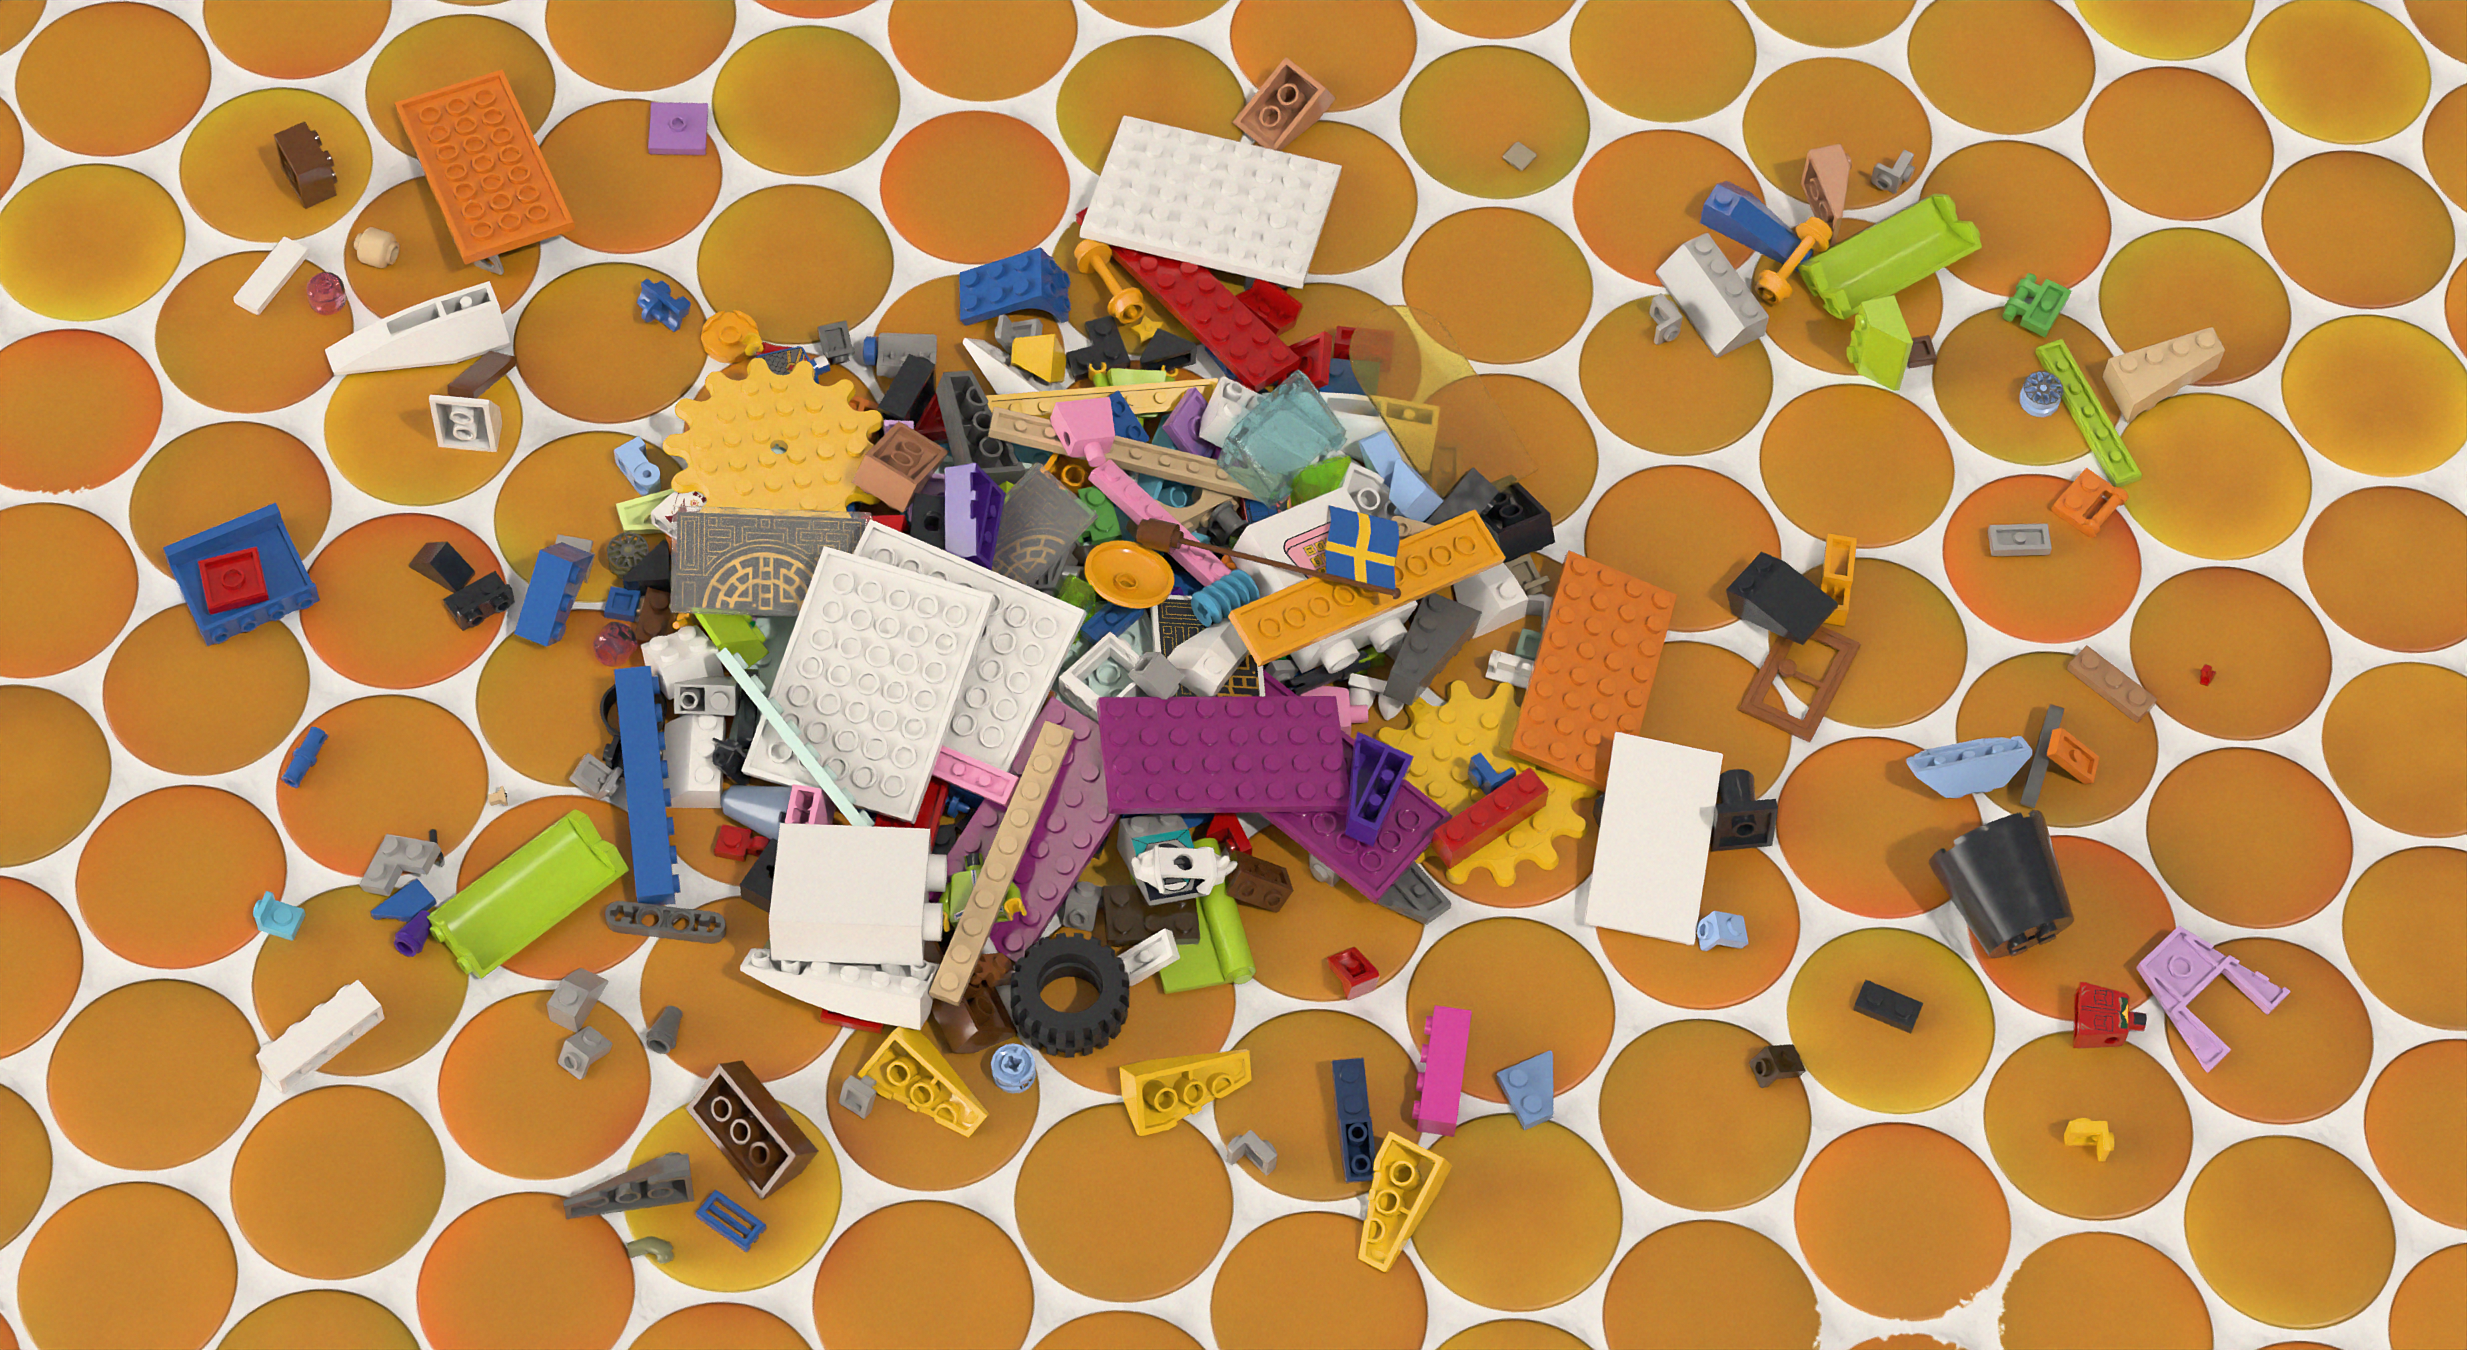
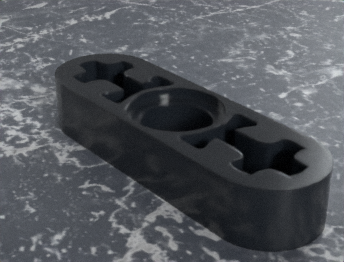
M745 669L750 678L756 674L760 679L759 669ZM741 688L737 743L742 745L743 749L749 750L756 732L758 707L744 689Z

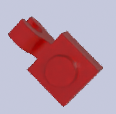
M722 824L714 849L715 856L745 862L747 854L759 857L770 842V839L763 836L753 838V832L750 829Z

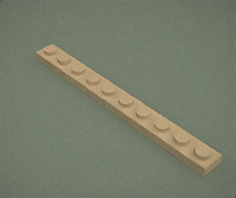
M994 407L988 437L1068 456L1049 419ZM1115 436L1110 452L1104 454L1105 462L1111 459L1121 469L1276 505L1279 499L1282 475L1120 436ZM1086 456L1075 457V458L1087 460Z
M1045 720L930 988L929 996L959 1007L1073 740L1074 730Z

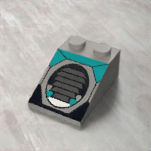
M1155 813L1120 819L1117 849L1149 906L1207 896L1206 894L1199 893L1196 888L1204 882V879L1166 877L1163 878L1165 892L1160 893L1158 888L1135 877L1134 868L1131 864L1132 858H1137L1139 854L1153 849L1154 845H1159V847L1194 849L1189 829L1179 813ZM1179 856L1173 860L1174 865H1177L1182 870H1190L1192 868V862L1186 856Z

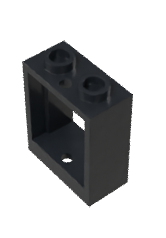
M908 354L878 406V412L882 415L883 420L914 421L915 429L936 392L935 364L931 363L927 358ZM883 427L879 430V439L885 435Z

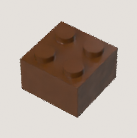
M304 121L273 134L281 169L305 209L337 196L334 184L338 183V180L331 168L334 166V162L327 150L322 151L320 147L322 142L316 130L311 131Z

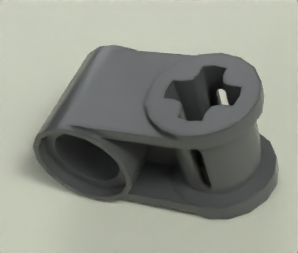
M1231 501L1224 502L1210 515V523L1206 534L1211 537V545L1219 547L1235 543L1239 540L1245 528L1249 526V523L1246 520H1242L1235 512Z

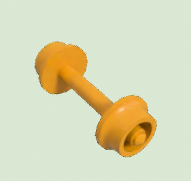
M1810 217L1805 223L1797 225L1796 233L1802 242L1777 273L1770 270L1760 272V280L1756 284L1755 290L1766 302L1778 305L1783 299H1788L1792 295V288L1786 280L1808 251L1812 248L1813 250L1824 252L1829 248L1828 241L1832 237L1833 232L1821 219Z
M1090 239L1082 241L1074 252L1077 259V268L1082 273L1087 274L1096 271L1114 296L1108 304V312L1112 317L1118 318L1124 324L1136 321L1145 311L1141 291L1134 287L1124 290L1121 288L1106 266L1112 255V250L1107 244Z

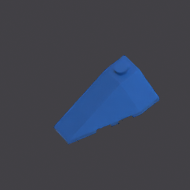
M1729 181L1718 183L1704 203L1700 224L1783 265L1802 242L1797 234L1755 195ZM1812 248L1808 251V253L1805 255V257L1801 260L1800 263L1809 259L1812 256L1814 251Z

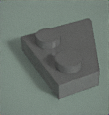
M1415 861L1377 903L1426 925L1451 908L1450 900Z

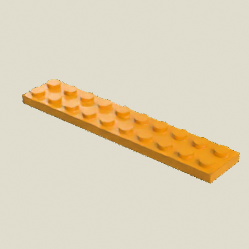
M1474 509L1399 541L1394 568L1395 586L1401 591V596L1398 599H1393L1391 595L1318 577H1311L1234 609L1228 617L1258 667L1498 566L1503 563L1506 557Z

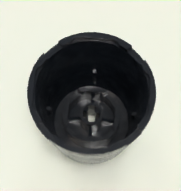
M2039 810L2029 812V817L2023 818L2022 813L2019 812L1982 825L1953 840L1956 846L1946 852L1945 848H1942L1929 860L1932 871L1990 958H2000L2008 955L2014 957L2037 944H2046L2054 940L2058 933L2068 928L2075 920L2043 813Z

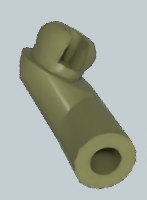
M654 1236L626 1243L630 1258L652 1253L656 1254L657 1261L660 1264L670 1262L674 1258L672 1244Z

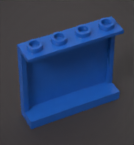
M276 502L163 547L167 563L207 646L223 643L229 637L242 632H250L259 625L271 620H279L286 614L296 610L307 609L320 601L315 583H312L286 530ZM257 546L269 600L210 615L198 561Z

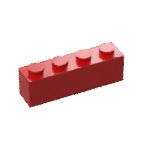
M1529 767L1433 831L1431 848L1449 869L1453 868L1544 808L1549 788Z

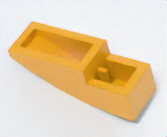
M1829 533L1827 535L1819 589L1838 603V607L1825 620L1824 623L1845 627L1853 582L1857 538Z

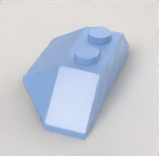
M2013 736L2011 739L2004 737L1982 738L1926 749L1915 754L1913 757L1906 758V764L1919 780L1945 798H1961L1965 794L1990 792L1993 789L2004 787L2032 756V749L2022 736Z

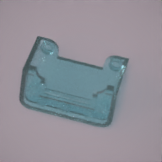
M1296 370L1234 426L1225 439L1216 464L1267 507L1271 508L1278 500L1282 503L1288 498L1293 490L1290 487L1293 479L1324 450L1328 453L1332 450L1337 452L1343 447L1347 441L1345 437L1347 430L1311 380L1300 370Z

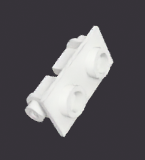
M1493 650L1485 678L1502 683L1508 682L1513 686L1526 689L1534 661Z

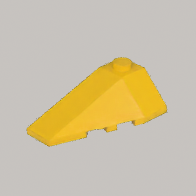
M901 1026L896 1028L857 1074L861 1078L868 1075L877 1082L872 1088L879 1095L889 1100L893 1098L908 1105L907 1108L914 1112L920 1111L933 1117L935 1122L966 1137H970L989 1115L931 1041L916 1029Z
M1247 1049L1152 1059L1119 1066L1122 1098L1136 1133L1139 1136L1169 1130L1178 1125L1177 1121L1189 1114L1194 1115L1202 1110V1106L1216 1098L1221 1099L1252 1081L1250 1052Z
M1389 1131L1374 1161V1177L1372 1189L1369 1191V1206L1367 1218L1363 1226L1359 1260L1388 1273L1439 1193L1452 1167L1446 1159Z

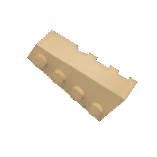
M2213 327L2109 358L2102 378L2126 422L2129 423L2144 410L2147 412L2162 399L2170 398L2182 387L2191 385L2216 370L2225 349Z

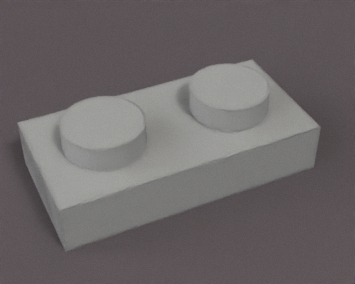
M2048 524L1989 525L1988 537L1991 556L2050 555L2052 548Z

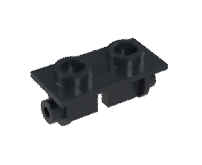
M713 738L712 741L718 745L717 750L712 756L713 764L724 774H727L726 776L735 785L747 786L752 776L746 775L741 771L747 757V753L742 752L743 746L731 739H726L724 742Z

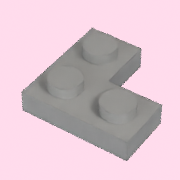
M386 834L359 885L365 892L390 896L402 871L428 875L441 848L435 842Z

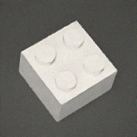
M697 625L682 627L678 632L667 636L654 637L650 642L641 645L645 665H651L652 676H658L659 688L669 700L674 698L675 682L708 676L724 677L721 661L716 656L719 653L718 648Z

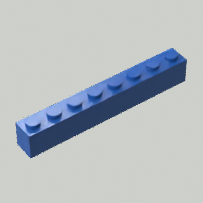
M651 665L614 669L637 902L651 905L676 904L675 893H681L679 874L673 875L672 864H678L676 845L670 846L669 836L675 835L673 817H667L666 807H672L670 788L664 789L663 779L669 778L667 760H661L660 750H666L664 732H658L657 722H663L661 704H655L654 694H660L658 676H652Z

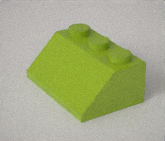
M1892 295L1861 302L1859 312L1855 316L1856 324L1854 330L1851 331L1850 346L1847 347L1848 360L1850 363H1854L1858 374L1893 391L1900 390L1913 340L1896 298Z
M691 608L716 647L720 651L726 647L732 655L738 652L748 664L746 669L770 653L763 644L767 638L757 625L752 628L750 622L754 619L747 610Z

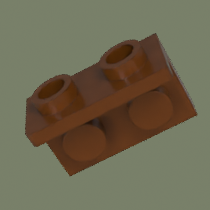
M648 587L635 632L637 640L633 644L641 646L644 643L650 642L654 637L667 636L678 632L680 628L675 629L673 623L677 621V615L680 612H685L686 608L676 607V594Z
M1234 849L1229 857L1230 862L1236 861L1238 864L1232 871L1234 878L1226 888L1227 895L1276 913L1279 912L1294 891L1287 869Z

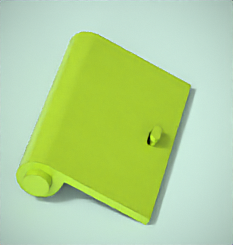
M1204 838L1193 842L1194 849L1211 847L1214 849V853L1222 857L1216 839ZM1129 871L1132 884L1137 885L1131 872ZM1228 875L1225 876L1223 883L1213 886L1209 895L1196 897L1200 941L1199 944L1176 945L1180 959L1158 971L1165 994L1233 982L1235 984H1244L1249 982L1256 973V967L1235 898L1228 896L1226 888L1230 884Z

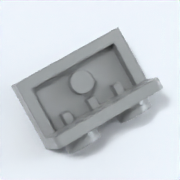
M879 333L877 376L895 378L908 354L927 358L931 363L935 364L936 369L937 336L934 334Z

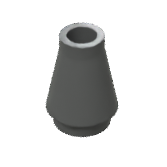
M667 1006L662 1015L647 1032L646 1043L651 1050L660 1054H667L671 1049L675 1048L680 1020L683 1016L679 1008Z

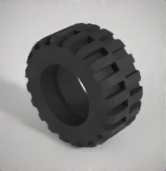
M1066 933L1056 934V939L1050 940L1049 937L1040 939L1037 948L1031 945L1025 950V958L1021 957L1015 964V972L1011 976L1010 1002L1012 1018L1015 1025L1019 1026L1020 1034L1024 1039L1031 1037V1045L1038 1050L1046 1047L1047 1054L1057 1056L1058 1052L1065 1053V1057H1075L1077 1052H1082L1083 1056L1092 1054L1093 1048L1096 1046L1099 1049H1103L1109 1045V1037L1115 1039L1121 1032V1025L1125 1024L1128 1016L1130 981L1128 973L1125 972V964L1120 957L1115 958L1114 949L1109 945L1103 948L1101 940L1093 936L1088 940L1084 939V934L1074 933V937H1066ZM1076 977L1092 984L1100 996L1091 1007L1084 1011L1064 1013L1049 1007L1040 997V993L1050 982L1056 979Z

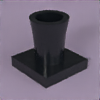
M1733 769L1720 774L1717 791L1720 804H1715L1710 839L1712 852L1772 846L1778 813L1776 799L1756 800L1754 776L1747 770Z

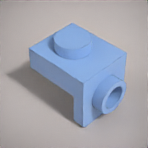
M1713 911L1697 923V935L1700 949L1703 951H1708L1717 944L1740 949L1749 944L1743 916Z

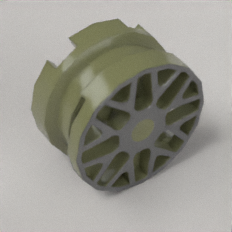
M632 532L621 533L615 536L607 547L609 568L613 574L616 573L621 579L649 554L646 540L639 534Z

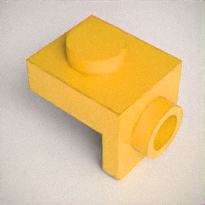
M2078 1118L2069 1122L2064 1133L2065 1146L2096 1145L2098 1161L2105 1162L2110 1151L2114 1150V1135L2108 1131L2107 1121H2091L2088 1118Z

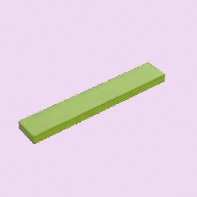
M2063 339L2037 347L2035 354L2045 371L2054 374L2060 379L2063 385V395L2061 398L2114 487H2122L2141 480L2142 473Z

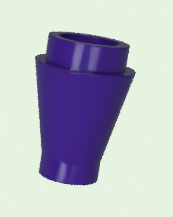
M419 911L410 922L395 934L394 946L403 955L413 957L416 953L422 952L430 932L429 928L432 927L427 918L430 915L429 912Z

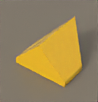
M1055 334L1020 337L1013 340L1010 365L1032 372L1050 383H1062L1065 380L1067 356Z

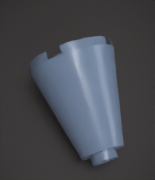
M733 785L723 792L720 805L723 808L724 814L770 840L774 838L778 841L780 823H785L792 787Z

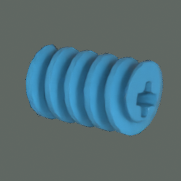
M1236 569L1229 575H1224L1220 580L1214 581L1210 586L1195 592L1191 598V608L1197 619L1204 626L1209 627L1212 622L1219 624L1223 618H1229L1228 615L1232 610L1249 604L1250 601L1258 600L1259 590L1253 579L1246 572Z

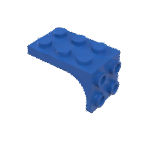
M1041 247L960 272V321L967 326L1016 310L1034 308L1052 313L1061 323L1067 322L1069 320L1068 311L1071 310L1068 298V287H1070L1069 275Z

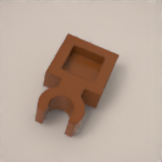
M1003 953L982 954L975 967V975L970 979V983L978 985L983 980H986L989 987L1010 985L1011 976L1015 970L1011 961Z

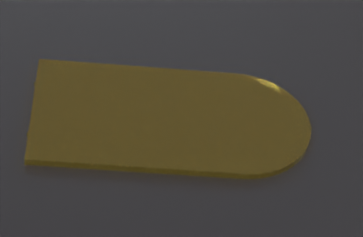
M1390 305L1373 310L1359 323L1352 335L1349 348L1350 364L1354 376L1413 468L1442 499L1461 476L1473 467L1499 491L1517 483L1539 469L1450 332L1439 320L1415 307Z

